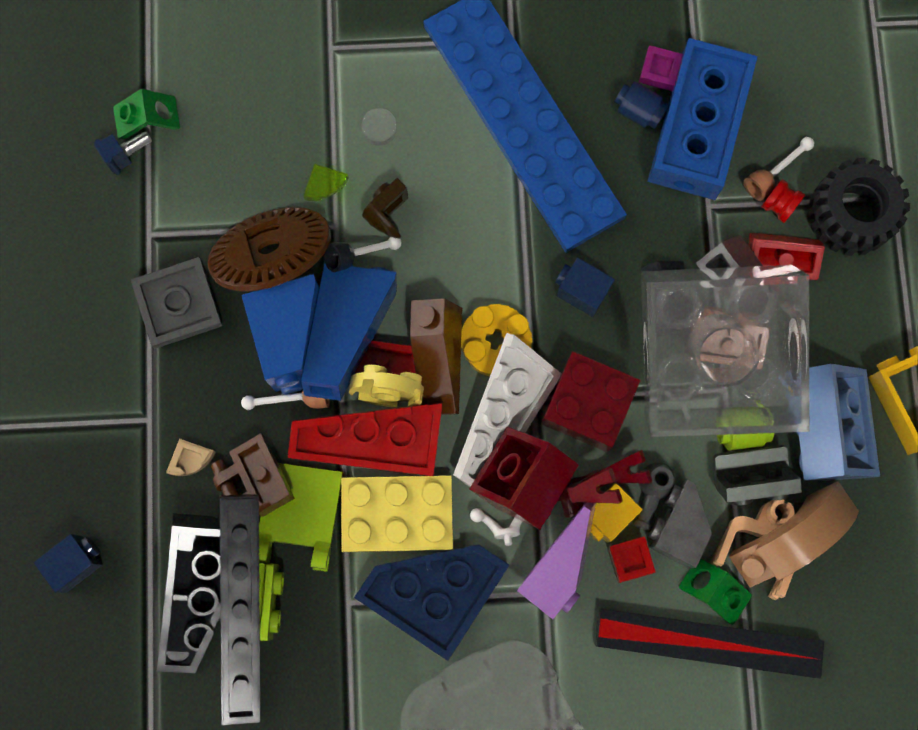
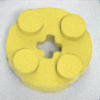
M365 365L364 372L351 376L349 394L352 396L355 392H359L358 400L396 408L398 401H408V406H416L422 403L424 387L421 385L422 376L419 374L403 372L397 375L386 373L387 369L383 366Z

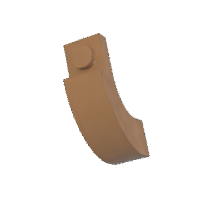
M839 481L808 495L799 511L787 522L772 532L733 550L729 558L750 588L772 577L780 580L809 564L840 540L855 522L859 510Z

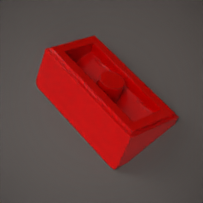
M750 233L749 247L770 275L809 280L819 279L825 246L820 240Z

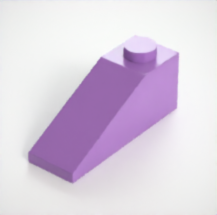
M585 502L517 590L552 619L555 618L561 609L567 613L580 597L576 590L582 580L596 503Z

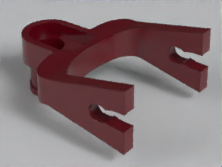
M641 449L608 467L595 470L585 476L572 478L558 501H561L565 518L574 517L585 504L584 502L615 504L623 502L619 489L602 492L600 487L610 483H652L649 470H639L636 473L630 470V466L646 461L643 450Z

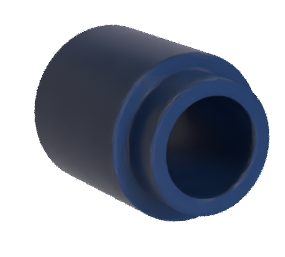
M636 81L633 82L631 87L624 84L614 101L620 105L617 110L618 113L644 128L648 125L653 129L656 128L669 104L662 101V96Z

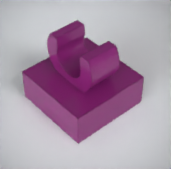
M649 45L639 83L673 91L683 54Z

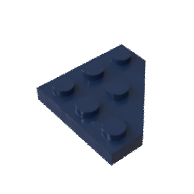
M478 544L374 566L354 598L448 661L508 569L509 564Z

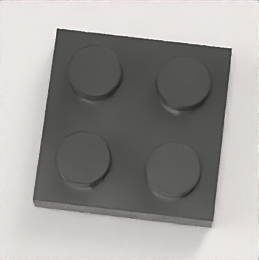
M200 257L131 279L150 344L154 349L223 326Z

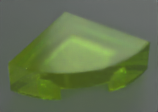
M314 164L303 195L304 199L308 201H321L341 191L349 179L348 174Z

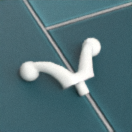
M475 508L470 513L472 521L477 523L483 521L490 528L496 539H504L506 546L512 545V537L520 535L522 521L514 518L509 528H502L480 508Z

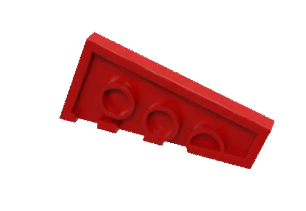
M443 402L294 420L291 424L288 458L434 476Z

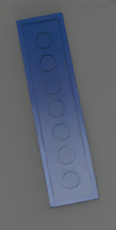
M461 0L423 21L426 32L565 253L626 218V212L490 0Z

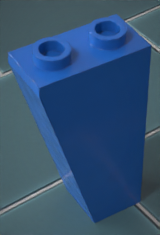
M324 264L301 379L304 396L341 401L350 384L351 376L355 374L368 350L370 342L373 340L396 296V272L389 271L383 267H372L369 269L354 267L353 265L343 271L331 272L326 264Z

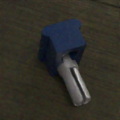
M144 131L120 145L114 135L111 134L103 140L96 139L94 146L113 174L119 175L121 169L131 164L128 157L152 142L149 134Z

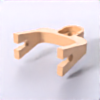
M771 500L760 508L755 519L746 516H738L732 519L709 563L716 567L723 566L737 532L748 533L760 538L783 525L794 516L793 505L790 502L786 504L785 500ZM775 508L782 513V518L777 520L778 516L775 513ZM793 573L780 580L776 579L768 597L773 600L785 597Z

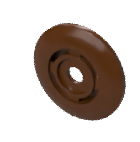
M278 208L257 214L232 227L215 243L208 257V269L217 284L230 290L257 291L281 285L306 272L324 255L331 240L329 225L320 213L307 208ZM268 245H279V247L271 253H260V251Z

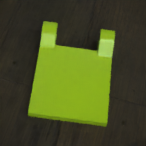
M278 463L295 499L266 516L260 517L259 563L270 564L273 542L314 547L311 567L316 571L328 572L343 472Z

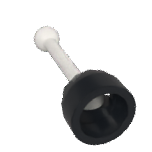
M390 237L388 241L352 249L345 242L329 243L323 258L331 272H339L351 267L355 256L386 248L397 250L401 247L402 242L400 238Z

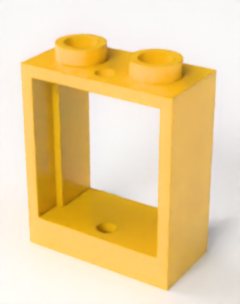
M918 346L908 350L911 357L903 361L894 356L877 364L879 371L868 377L907 455L918 452V433L889 377L918 365Z

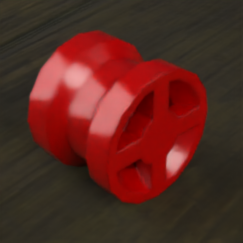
M781 179L761 208L766 211L772 210L777 214L778 220L785 223L805 197V194L801 191H793L789 188L788 182Z

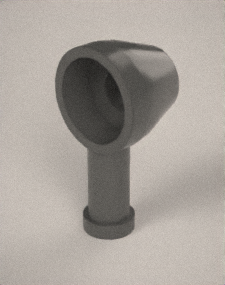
M652 463L642 470L650 471L652 483H639L645 498L641 507L643 510L639 513L638 519L635 520L633 526L649 532L653 527L651 524L659 500L669 496L674 485H676L674 471L662 463ZM656 473H661L666 477V484L664 486H660L655 482Z

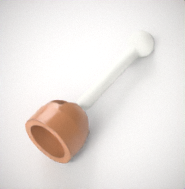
M804 137L800 141V146L770 172L766 169H758L752 172L743 182L746 191L754 199L763 201L775 188L773 177L802 152L811 150L814 147V140L811 137Z
M302 390V393L254 398L248 395L243 397L241 405L244 409L251 410L255 405L303 400L310 408L321 409L329 407L330 399L304 396Z

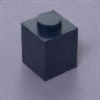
M577 257L573 266L570 267L566 264L556 279L555 283L560 285L557 297L594 317L615 279Z
M74 534L67 536L33 562L55 593H67L103 565L97 557L100 551L96 544L88 536L83 538L80 535Z

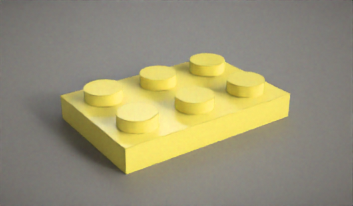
M452 476L341 478L342 552L453 550Z

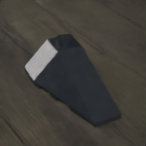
M173 513L157 672L196 673L220 619V519L212 516Z

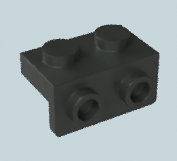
M784 445L718 453L713 456L716 490L727 503L747 505L752 503L753 499L784 500L789 498V494L802 493L801 478L789 468L788 449Z

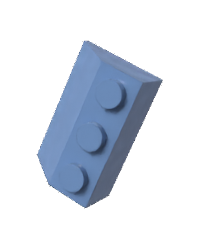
M826 364L806 368L803 380H800L797 370L791 371L793 381L791 383V395L795 400L797 415L795 430L799 436L801 450L799 465L803 472L804 480L829 481L880 477L867 369Z

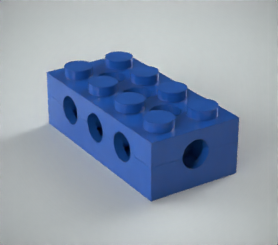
M689 38L682 53L680 68L675 86L671 92L669 106L665 114L647 182L716 200L725 185L758 56ZM688 149L695 150L698 155L691 153Z

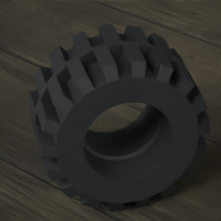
M857 158L852 163L849 159L842 162L839 167H834L815 188V193L810 197L809 201L812 207L808 210V218L815 219L811 224L813 233L816 231L821 233L818 240L823 244L826 241L832 244L830 249L834 252H838L842 248L844 249V255L852 256L855 252H858L860 256L869 253L871 250H877L900 231L899 229L907 220V217L904 215L910 211V203L904 202V200L910 195L908 188L902 189L900 186L904 180L900 175L895 178L891 174L894 169L889 165L882 168L879 166V160L872 159L869 163H866L865 158ZM854 193L865 198L872 208L873 221L862 222L850 216L843 204V194Z

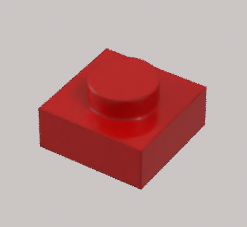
M645 536L608 547L618 583L656 573Z

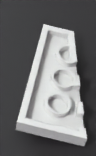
M506 333L453 474L469 487H471L505 429L510 427L526 433L562 373L513 334Z

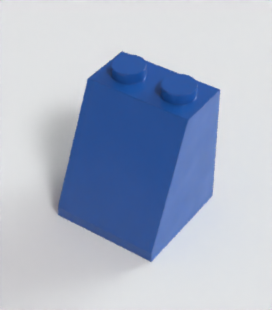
M314 274L291 280L272 288L241 295L265 381L275 392L281 391L282 394H291L303 389L301 379L320 289Z

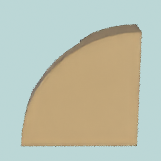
M179 438L166 473L174 476H187L197 473L210 463L216 452Z

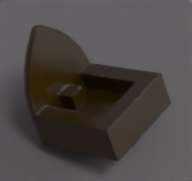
M396 178L391 184L388 182L382 184L374 192V199L366 206L362 217L378 231L399 239L401 235L387 217L408 199L407 187Z

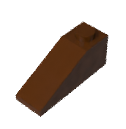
M445 298L411 301L410 339L416 374L422 376L421 385L424 387L421 405L443 402L441 415L459 414L462 307Z

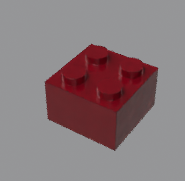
M572 351L541 424L608 453L614 446L641 380Z
M507 427L469 490L498 510L541 530L564 489L570 483L579 464L551 443Z

